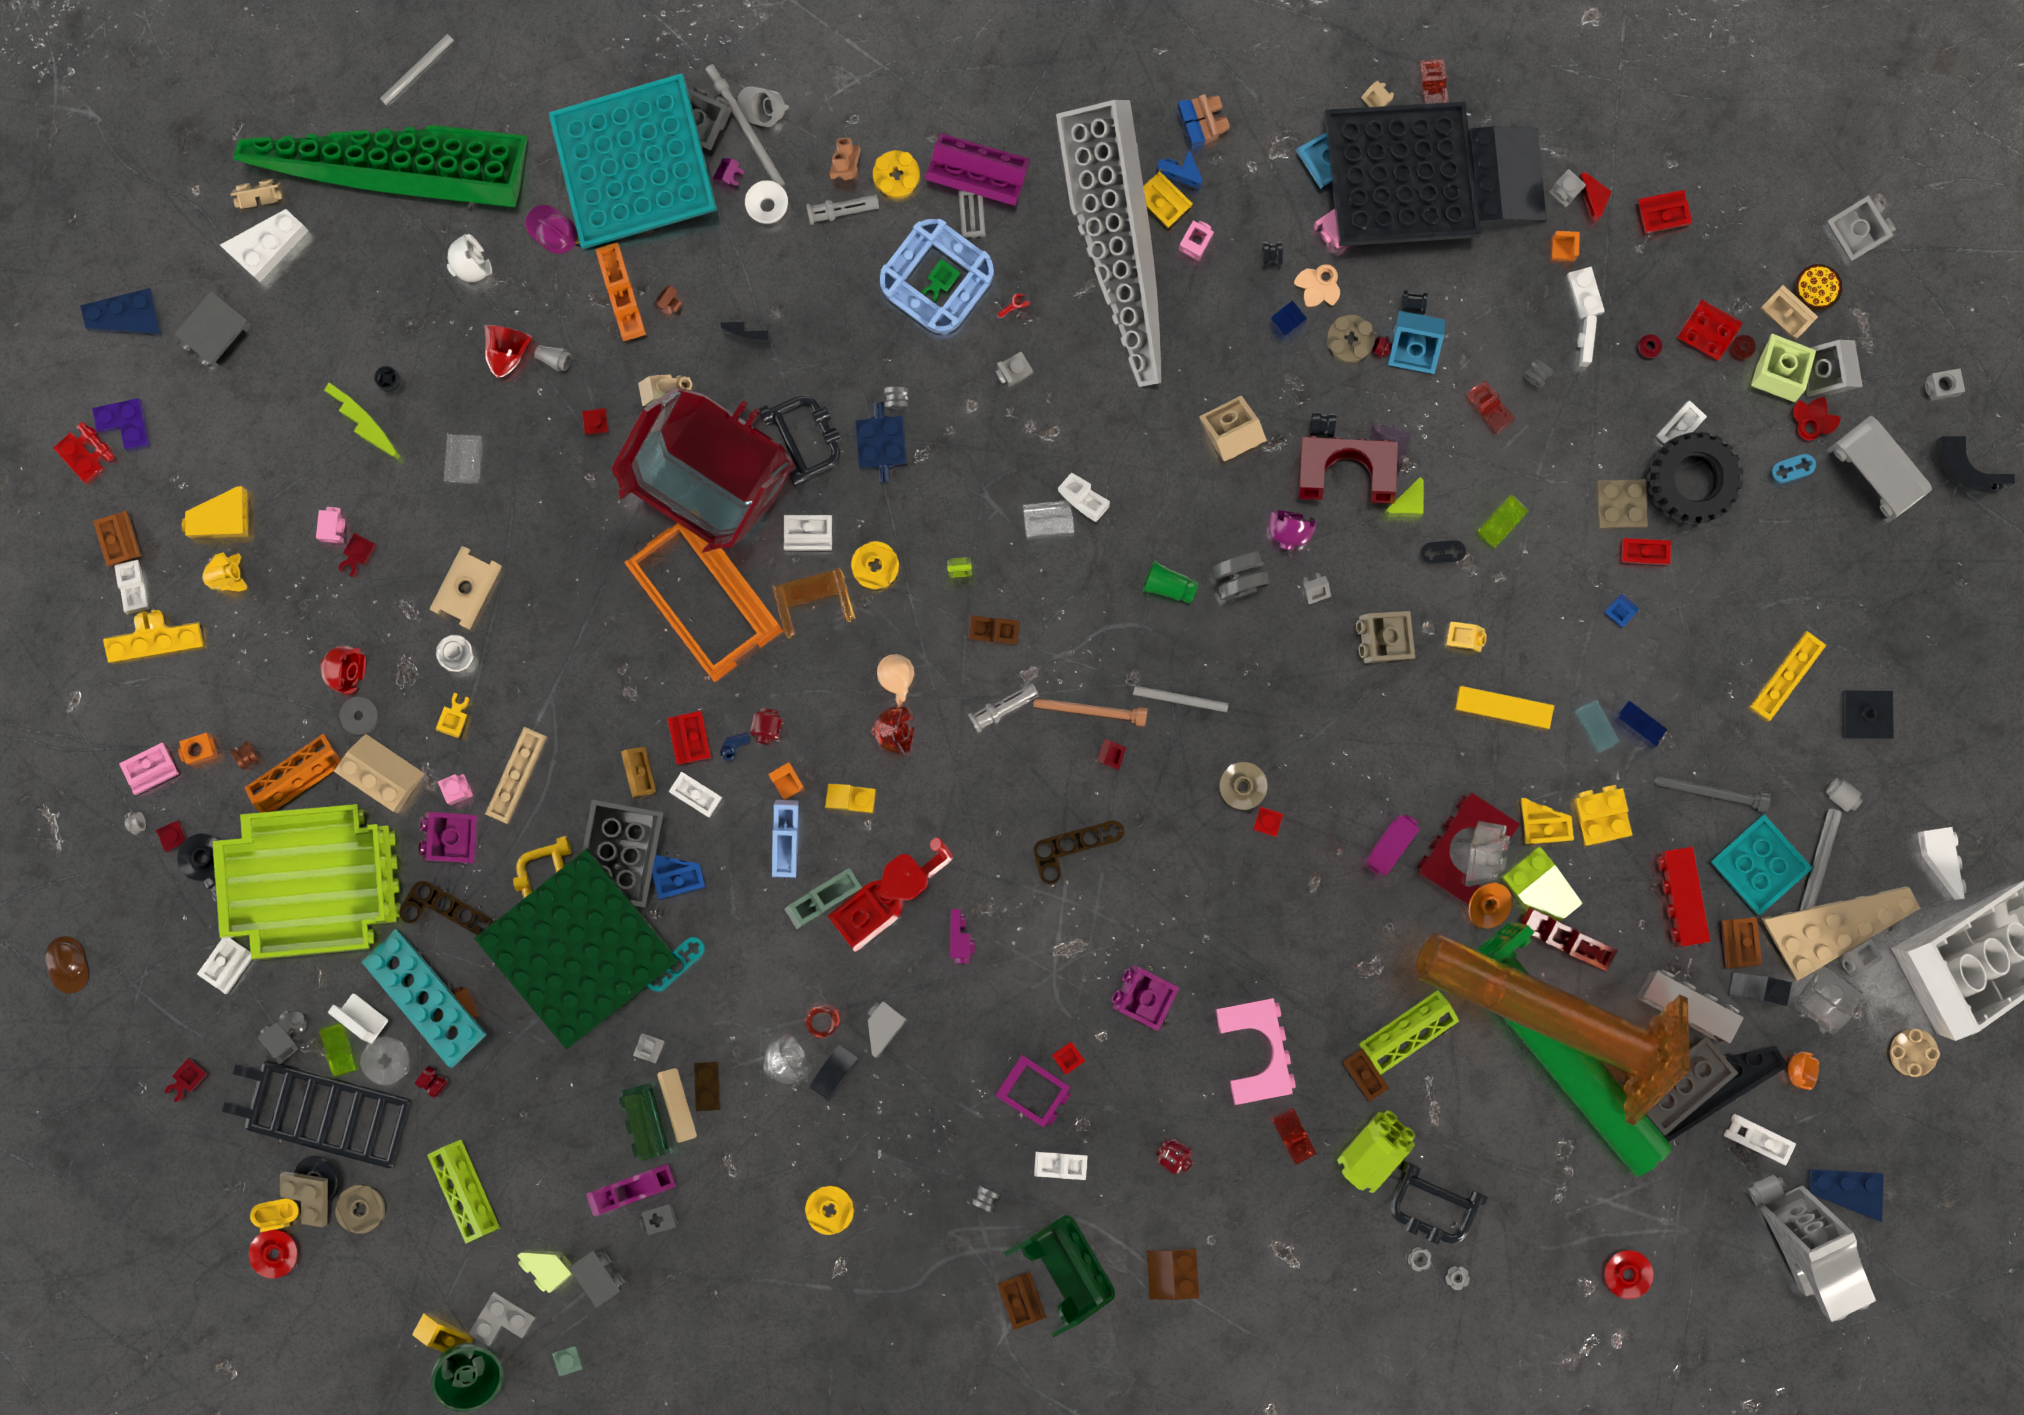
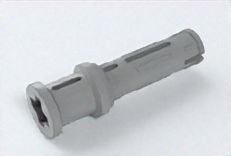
M874 194L835 203L826 200L823 204L813 206L806 204L809 223L814 225V222L823 220L831 222L838 216L879 209L877 195ZM863 203H865V205H862V206H857V207H852V208H847V209L845 208V207H847V206H852V205H857V204H863ZM825 211V213L814 214L816 212Z
M1031 683L993 705L988 703L984 709L974 714L969 713L968 717L976 732L979 733L983 727L993 722L995 724L998 723L1000 717L1038 698L1039 695Z

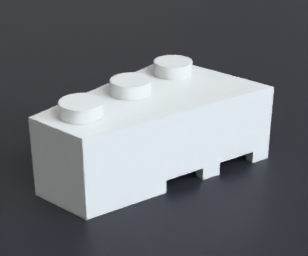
M285 209L222 243L220 246L261 282L303 238L308 230Z

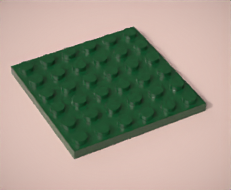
M588 848L474 938L565 1049L572 1046L679 960Z

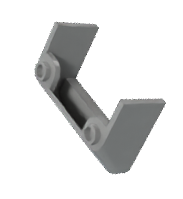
M1873 416L1866 418L1827 449L1829 453L1834 450V454L1842 462L1844 460L1847 462L1852 461L1882 497L1880 499V509L1887 516L1884 519L1887 523L1897 518L1932 491L1928 480Z

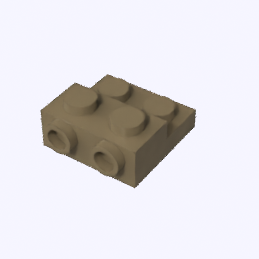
M1410 611L1368 613L1359 616L1356 630L1358 634H1361L1362 644L1359 646V655L1361 658H1364V663L1415 659Z

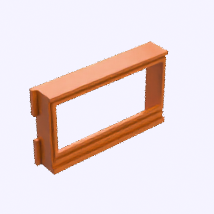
M694 511L690 513L691 515L699 519L698 516L694 513ZM677 523L647 543L645 548L624 563L708 675L716 682L737 666L735 662L737 659L756 645H759L760 648L783 632V630L722 548L701 553L709 543ZM679 532L683 534L757 633L715 665L711 663L637 564Z

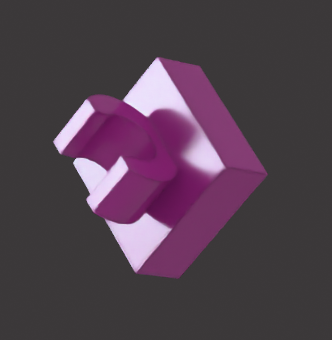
M722 158L713 180L720 184L738 186L739 183L733 179V175L735 172L743 175L744 171L741 168H737L739 162L734 159Z

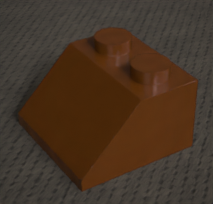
M1196 1248L1147 1250L1150 1300L1199 1298Z

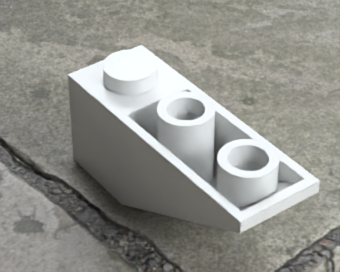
M1952 827L1918 832L1921 854L1924 860L1955 900L1965 899L1964 894L1967 890L1964 879H1961L1960 874L1962 860L1959 855L1957 856L1956 846H1958V837L1956 832H1953Z

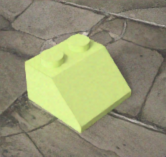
M1771 334L1756 366L1751 386L1796 402L1806 390L1816 350Z

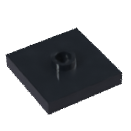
M1843 691L1844 739L1894 738L1893 691Z

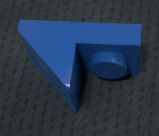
M1189 150L1182 167L1173 159L1159 160L1156 173L1160 171L1165 177L1200 189L1203 179Z

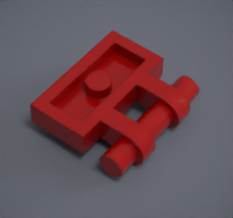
M83 421L77 425V429L82 433L79 438L70 432L53 449L78 477L87 484L104 469L98 461L103 457L107 462H110L115 456L110 451V446L106 442L103 443L96 436L97 432L93 427H88ZM88 442L95 448L92 454L84 446Z

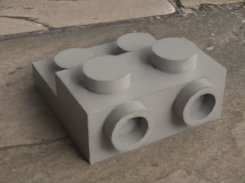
M1868 195L1827 221L1851 261L1856 260L1870 250L1895 237L1893 231L1896 230V227L1889 217L1884 219L1880 212L1884 208L1877 197L1872 199Z

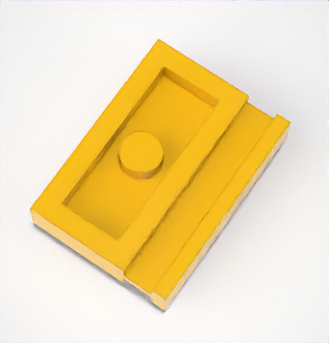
M1160 171L1143 186L1147 209L1167 229L1193 205Z

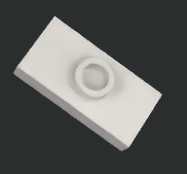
M1588 315L1584 319L1583 333H1579L1577 347H1581L1579 366L1587 367L1592 362L1597 317L1593 315Z

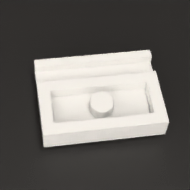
M784 515V551H832V515Z
M232 938L221 939L197 975L221 990L224 994H228L252 960L251 952Z

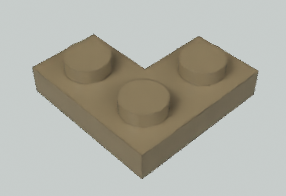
M286 1171L281 1173L280 1197L301 1201V1224L322 1228L326 1226L328 1179Z

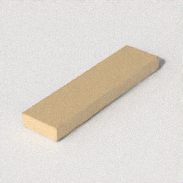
M526 727L523 728L487 808L486 815L506 824L509 823L547 736Z

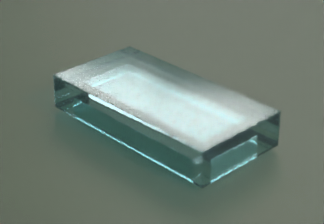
M1598 700L1575 711L1597 753L1620 742Z

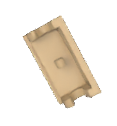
M1784 285L1761 307L1768 316L1795 340L1818 318Z

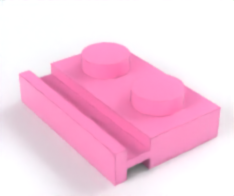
M163 742L119 763L134 795H138L179 774Z

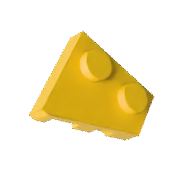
M1527 798L1520 799L1525 845L1574 840L1572 816L1537 804Z

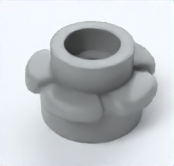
M131 811L128 813V817L125 818V827L134 835L145 830L146 821L141 812L134 813Z
M1416 1247L1408 1255V1263L1412 1265V1269L1415 1271L1426 1270L1431 1265V1254L1427 1249L1423 1250L1421 1247ZM1418 1257H1421L1422 1261L1419 1262L1417 1260Z
M1453 1266L1446 1275V1283L1451 1285L1454 1290H1461L1470 1281L1468 1271L1464 1267L1458 1268Z

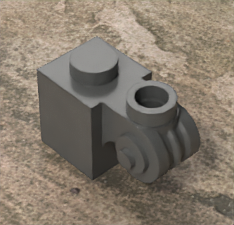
M287 1009L280 1015L278 1023L276 1022L263 1028L260 1032L261 1035L257 1037L278 1064H281L298 1050L290 1038L291 1033L299 1034L307 1028V1021L300 1012H293L291 1009Z

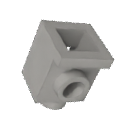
M1568 169L1554 184L1549 193L1566 208L1582 192L1586 184Z

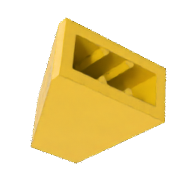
M237 486L186 511L185 518L182 519L183 533L191 539L248 537L247 489Z

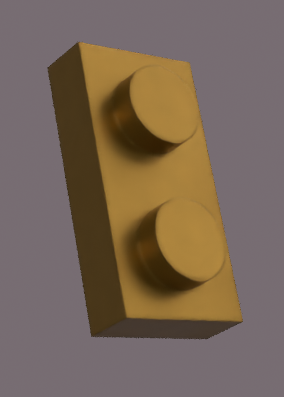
M639 747L621 751L632 798L657 793L646 748Z

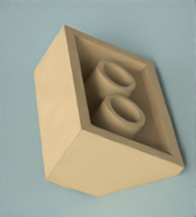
M367 734L347 751L334 770L335 773L396 813H399L425 775V773Z

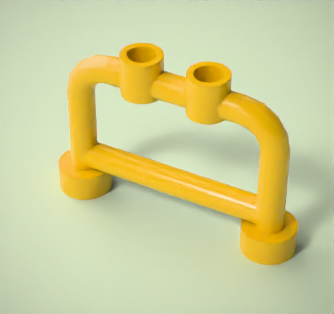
M567 836L557 838L556 844L528 851L518 859L516 865L518 877L513 878V883L517 892L522 891L523 898L532 892L531 882L526 872V864L531 860L552 855L556 872L564 866L562 857L572 854Z

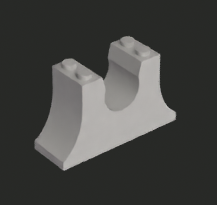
M1803 1185L1785 1193V1197L1765 1206H1759L1782 1249L1798 1289L1806 1297L1815 1295L1823 1314L1831 1322L1842 1320L1856 1310L1866 1309L1871 1303L1876 1301L1859 1258L1854 1232Z

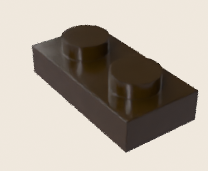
M719 1062L694 1063L696 1111L721 1110Z

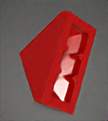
M1583 172L1578 178L1586 184L1582 193L1594 223L1602 216L1612 191L1588 173Z

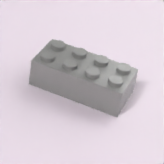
M1665 970L1648 973L1636 998L1719 1043L1731 1044L1744 1017L1738 1015V1009L1728 1004L1726 1006L1719 1005L1716 997L1708 993L1699 994L1695 992V986L1685 981L1682 983L1673 980L1675 976Z

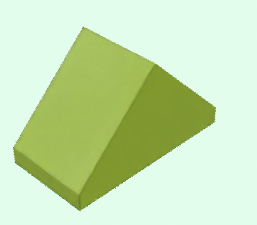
M1421 477L1416 480L1384 514L1387 517H1421L1424 513V480Z

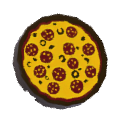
M1813 264L1804 268L1797 276L1794 283V291L1796 297L1811 311L1820 312L1832 308L1840 299L1842 281L1839 274L1833 268L1824 264Z

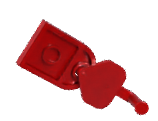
M936 837L931 840V850L937 851L939 854L921 868L910 855L901 854L885 866L882 880H875L866 884L827 915L855 952L892 924L902 911L903 900H912L924 891L928 885V879L952 860L953 854L942 839Z

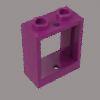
M1400 814L1395 817L1362 864L1381 878L1387 876L1420 830L1416 826L1418 822L1408 814L1405 816Z
M1022 1055L995 1096L1044 1128L1046 1124L1051 1126L1058 1115L1055 1112L1059 1104L1064 1106L1071 1093L1068 1092L1070 1086ZM1026 1066H1029L1062 1088L1042 1119L1007 1096Z

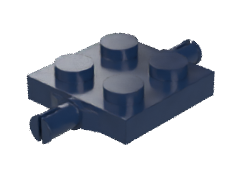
M874 402L875 417L855 420L859 468L879 469L880 483L890 482L888 468L907 464L904 417L884 416L883 402Z

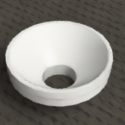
M760 181L748 190L745 197V207L750 217L755 221L763 224H772L785 215L788 207V197L783 187L773 181ZM765 199H771L775 204L773 210L769 212L763 211L761 209V202Z

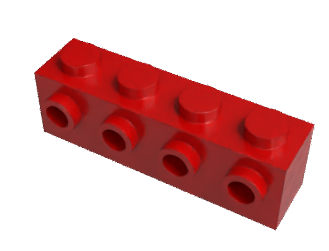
M1693 847L1660 852L1661 857H1658V865L1660 871H1664L1665 876L1662 886L1664 894L1669 897L1670 905H1667V914L1669 919H1673L1674 928L1671 929L1673 942L1677 943L1678 947L1711 942Z

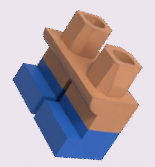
M1203 94L1192 100L1186 99L1178 102L1177 109L1185 127L1191 149L1218 139L1219 134L1229 130L1230 125L1226 116L1214 120L1212 112L1222 109L1219 95L1206 97V94Z

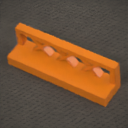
M323 733L244 788L251 803L260 813L274 812L333 772L342 758L333 749L328 738ZM322 744L325 745L323 749H321L318 752H315V750L319 746H321ZM303 759L301 764L295 766L296 762ZM284 772L283 775H282V777H280L279 779L275 780V778H276L277 775H279L280 773ZM261 786H264L260 792L254 794L255 790H257Z

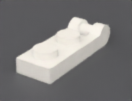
M1733 1114L1731 1118L1732 1124L1729 1130L1726 1129L1723 1136L1782 1165H1787L1796 1143ZM1741 1126L1747 1128L1744 1137L1738 1134Z

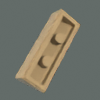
M674 1068L659 1072L657 1076L676 1141L680 1143L696 1138L697 1134L678 1070Z

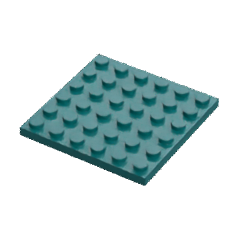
M682 73L549 112L581 248L586 249L717 211L685 77Z

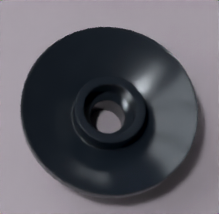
M202 833L193 835L182 843L178 851L177 863L179 869L186 877L195 881H205L215 874L213 841H219L217 838ZM203 855H207V861L201 863L200 858Z
M310 1156L302 1159L296 1165L294 1173L315 1177L319 1175L321 1178H327L328 1200L335 1195L338 1185L337 1176L333 1167L326 1160Z

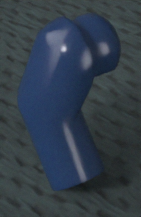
M748 731L728 736L720 749V755L724 760H732L740 745L750 743Z

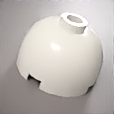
M470 234L461 236L451 244L448 249L447 258L449 264H447V268L454 277L457 276L466 282H477L492 274V267L489 259L484 262L481 254L484 249Z

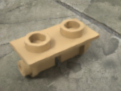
M265 179L259 181V185L250 186V183L235 186L236 189L231 192V196L237 195V198H234L235 207L244 209L257 206L256 197L259 196L262 205L278 202L279 199H283L281 190H276L280 181L273 182V179Z

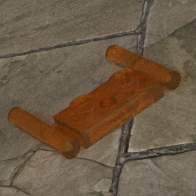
M841 568L772 587L783 630L787 637L794 634L788 612L789 607L838 594L845 619L851 620L854 617Z

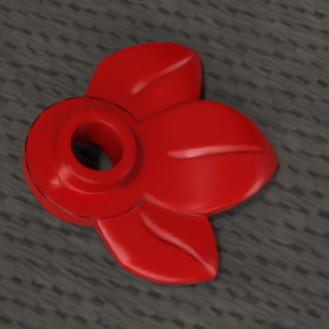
M1825 397L1817 398L1809 405L1798 400L1793 409L1794 418L1798 422V434L1807 441L1815 440L1820 434L1832 433L1838 427L1841 417L1837 415H1828V405ZM1807 425L1813 428L1812 433L1806 432L1805 427Z

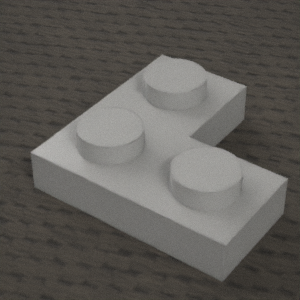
M493 1292L468 1334L488 1347L492 1344L502 1326L520 1338H524L536 1316L499 1293Z

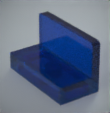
M1631 701L1625 704L1614 719L1615 722L1651 749L1658 746L1659 740L1668 730Z

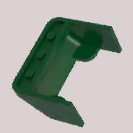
M1069 1215L1056 1219L1004 1252L1008 1256L1021 1249L1023 1255L1031 1261L1041 1258L1065 1300L1059 1303L1058 1314L1064 1324L1051 1333L1053 1337L1079 1325L1115 1298V1290L1077 1223Z

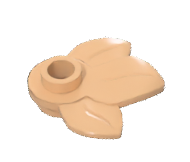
M1321 265L1316 270L1305 269L1294 281L1296 286L1305 289L1304 302L1307 307L1317 306L1323 300L1333 306L1340 296V289L1336 283L1338 273L1331 265ZM1323 273L1329 274L1330 279L1325 281L1322 279L1321 275Z

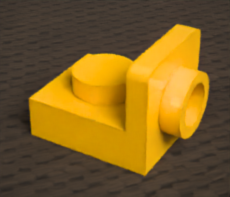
M1450 623L1446 645L1481 652L1482 646L1486 643L1484 628L1473 624Z

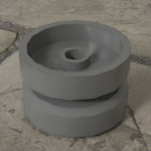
M1261 552L1241 555L1211 568L1216 581L1229 580L1218 588L1221 600L1243 597L1271 585L1268 572H1253L1264 565Z

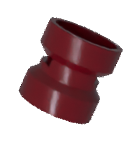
M429 1065L417 1078L415 1085L420 1089L424 1088L428 1095L435 1099L449 1080L444 1076L436 1074V1070Z

